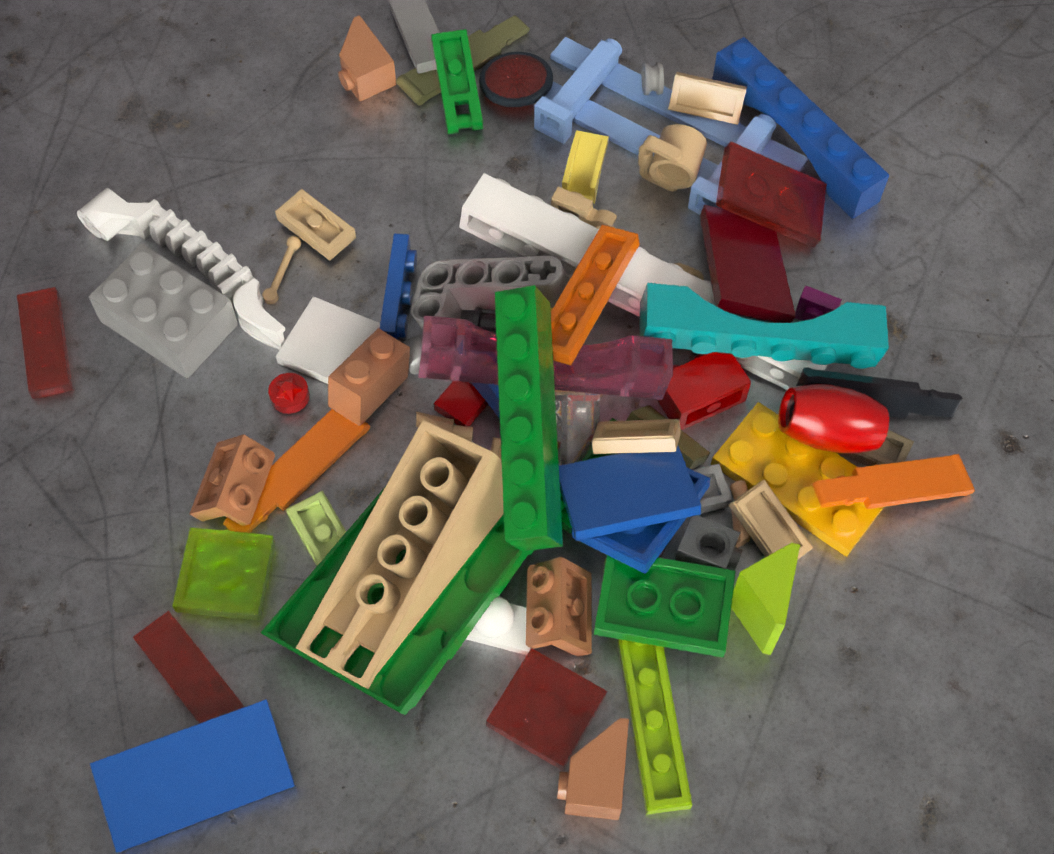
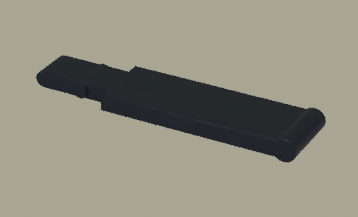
M809 367L803 368L796 386L827 384L853 389L866 394L888 409L889 417L904 419L907 418L909 413L921 414L922 416L930 415L953 418L963 399L961 395L955 393L939 392L934 389L923 390L918 382L816 370Z

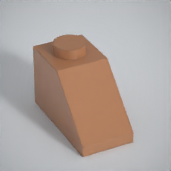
M361 16L354 17L339 54L342 70L338 72V76L346 91L351 90L359 102L397 84L394 60Z
M619 718L570 757L569 772L560 771L557 799L566 800L565 814L619 820L622 810L629 719Z

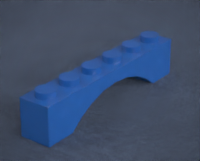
M742 37L717 52L712 79L747 87L743 105L757 109L763 114L770 116L794 139L812 163L828 196L852 220L880 202L889 174L745 37Z

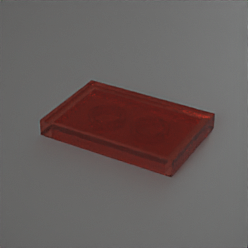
M730 141L724 148L716 206L814 248L821 241L827 184Z

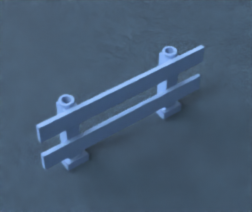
M565 37L550 54L551 60L575 72L563 86L553 81L549 92L536 102L534 107V129L565 144L572 135V122L595 134L609 136V141L636 155L639 153V147L649 135L660 138V135L589 100L597 88L603 85L678 124L695 128L704 137L730 149L719 165L705 158L702 159L696 181L691 186L688 209L699 215L704 205L728 210L729 203L759 218L767 220L779 204L781 197L743 178L749 168L756 162L795 181L808 163V157L771 139L772 133L776 129V123L768 115L760 114L758 117L755 116L746 127L740 123L736 125L668 110L672 90L665 86L663 93L660 95L656 91H651L649 95H644L641 74L618 63L619 56L622 54V47L614 39L601 40L591 50ZM535 72L520 90V95L526 97L537 92L544 85L546 77Z

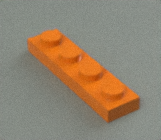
M601 225L551 310L554 361L572 365L640 245L637 233Z

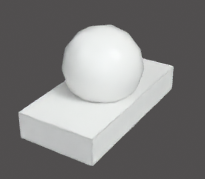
M500 596L495 598L466 639L529 656L531 648L526 646V607L510 604Z

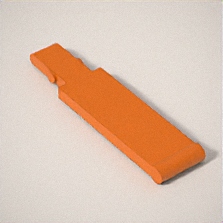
M331 409L271 466L251 523L242 526L227 517L223 525L240 540H243L261 522H265L269 514L277 507L284 512L352 445L369 431L370 425L365 421L361 426H358Z
M959 454L858 467L852 471V476L845 477L842 475L837 478L818 480L812 483L822 508L838 505L850 506L854 503L864 502L866 509L967 496L975 492V488Z

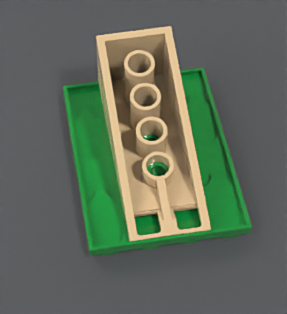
M422 420L387 485L260 633L395 711L406 715L410 709L417 705L448 659L452 660L491 602L500 596L528 554L531 555L534 551H520L505 541L502 460L494 452ZM561 501V511H562V510L564 509V507H565V504H564L563 501Z

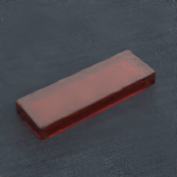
M56 287L17 295L29 394L32 399L72 391L60 296Z
M169 610L133 636L136 643L199 724L245 707Z

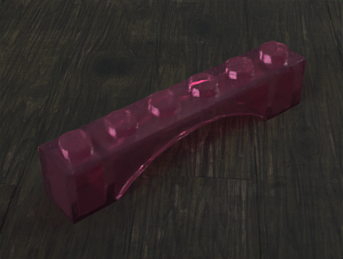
M424 316L418 378L498 385L496 334L484 330L466 319ZM631 335L614 341L582 345L571 366L553 360L555 390L662 400L673 376L672 339Z

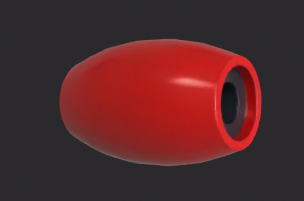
M810 384L787 389L781 400L778 425L781 432L812 448L834 453H861L877 450L882 446L889 428V412L878 401L853 389L827 384Z

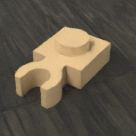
M557 187L551 197V206L563 212L572 213L581 221L597 229H600L601 225L614 227L613 224L617 219L616 214L608 210L592 208L593 201L585 198L578 192H570Z

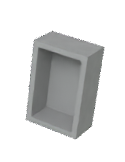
M142 243L88 296L100 322L187 379L238 326L229 298Z

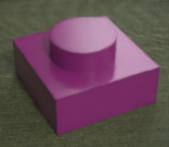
M805 285L795 311V319L805 321L832 312L840 307L842 299Z

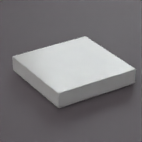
M313 296L276 355L277 363L328 384V376L372 333L380 328V323Z

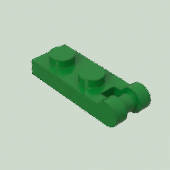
M467 29L431 34L447 134L459 133V129L472 128V131L482 130L483 119ZM468 104L469 113L456 115L455 106Z

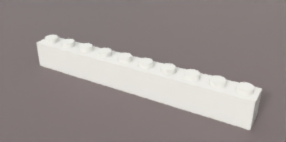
M483 173L462 206L459 228L517 257L555 256L560 260L569 279L599 230L581 221L574 214L563 212L545 203L541 198L535 195H528L512 187L505 180L493 178ZM641 247L637 248L608 302L640 317V301L647 283L687 286L701 298L715 305L711 281L701 280L685 272L680 266L667 263L649 254ZM737 315V316L743 317V318H745V319H751V320H756V321H762V322L772 323V322L763 321V320H759V319H755V318H750V317H746V316H742V315ZM763 356L735 357L742 368L786 390L796 386L803 368L809 367L825 371L827 366L817 365L806 360L793 359L782 362L776 361L772 357Z

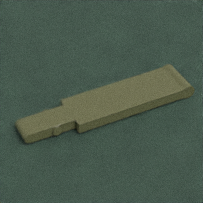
M514 15L499 25L493 26L492 29L485 33L479 29L469 35L468 40L474 72L485 66L494 57L501 55L502 48L511 45L515 40L527 34L530 28ZM416 68L400 75L396 80V84L418 106L423 105L427 100L440 93L436 69L418 74Z

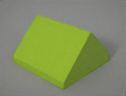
M790 543L740 571L733 590L731 608L764 654H772L785 627L800 544Z

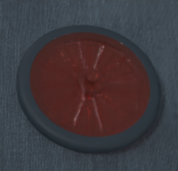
M508 52L498 55L483 67L479 76V86L485 97L493 103L505 107H523L536 103L549 92L553 84V73L549 64L541 57L528 52Z

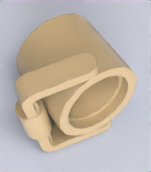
M681 124L666 126L663 128L660 138L649 135L639 147L638 165L640 166L639 173L641 177L671 192L691 187L696 181L707 146L706 138L695 128Z

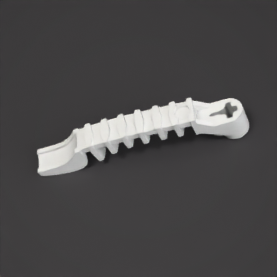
M105 188L77 211V215L84 226L98 238L102 237L104 240L109 241L119 233L140 236L145 240L151 235L152 239L160 247L167 245L168 249L176 257L182 254L192 267L197 266L198 270L209 279L210 284L216 291L231 300L235 311L238 313L239 324L245 332L267 346L278 350L281 349L286 341L283 335L285 327L263 309L264 299L259 291V281L252 276L247 266L242 267L237 262L236 257L232 253L226 254L218 242L212 243L207 239L206 234L202 230L199 232L194 230L186 219L181 221L171 209L166 211L161 208L159 202L155 199L150 203H127L109 188Z

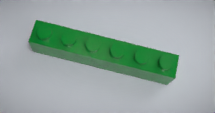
M535 285L495 292L505 541L520 551L563 547L550 302Z

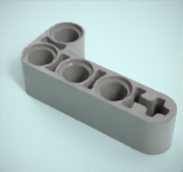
M555 256L433 261L420 274L411 306V313L430 341L435 340L437 343L445 342L455 334L462 310H475V307L482 308V310H495V292L535 285L550 302V308H553L570 279L560 260Z

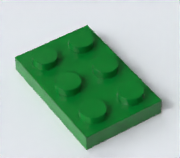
M607 555L594 635L724 658L736 571L657 558L647 573L644 574Z

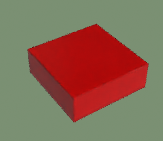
M457 376L433 405L436 412L445 418L454 419V424L470 426L488 403L472 384Z

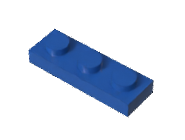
M394 233L379 329L400 340V338H406L408 315L403 314L404 305H411L413 284L408 282L409 273L416 272L417 250H411L409 234Z

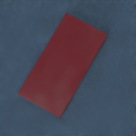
M704 205L700 213L715 306L729 313L772 323H792L796 314L774 221Z

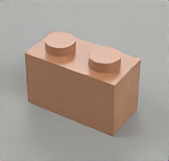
M378 328L328 376V407L361 426L408 378L410 347Z

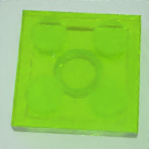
M190 527L172 605L175 612L261 620L275 548L274 536Z

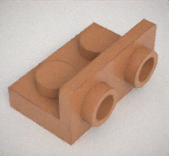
M244 434L217 442L189 514L202 522L226 516L242 526L250 524L275 458L274 452Z
M563 557L530 565L527 569L526 646L536 649L553 645L579 657L592 654V573Z

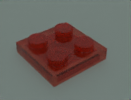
M531 648L486 720V726L563 771L606 698L607 691Z

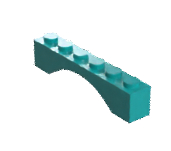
M647 283L640 301L639 345L652 346L657 350L687 349L698 354H709L712 352L730 353L739 358L751 356L772 357V359L782 362L795 359L811 361L817 365H828L831 363L849 364L857 369L876 367L889 349L886 306L846 302L832 312L814 319L794 323H767L745 319L726 312L704 300L687 286Z

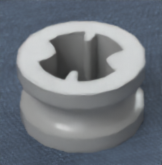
M648 62L642 64L641 79L644 95H649L651 91H656L658 95L663 93L664 71L662 62H656L654 66H650Z

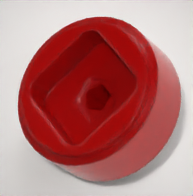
M296 373L278 375L271 381L268 388L272 406L284 414H293L301 411L310 399L306 380Z

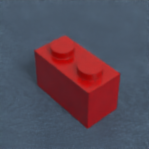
M712 352L709 354H698L694 360L683 365L674 364L665 368L657 376L654 396L668 419L680 420V429L684 430L745 402L751 380L735 356L730 353Z

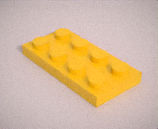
M757 402L712 457L711 465L719 464L722 473L735 482L745 481L748 490L758 482L765 480L794 522L845 557H848L884 508L866 509L864 502L854 503L850 506L838 505L822 508L812 483L818 480L837 478L842 475L845 477L852 476V471L858 467L837 453L812 448L787 436L779 429L778 414L760 402Z

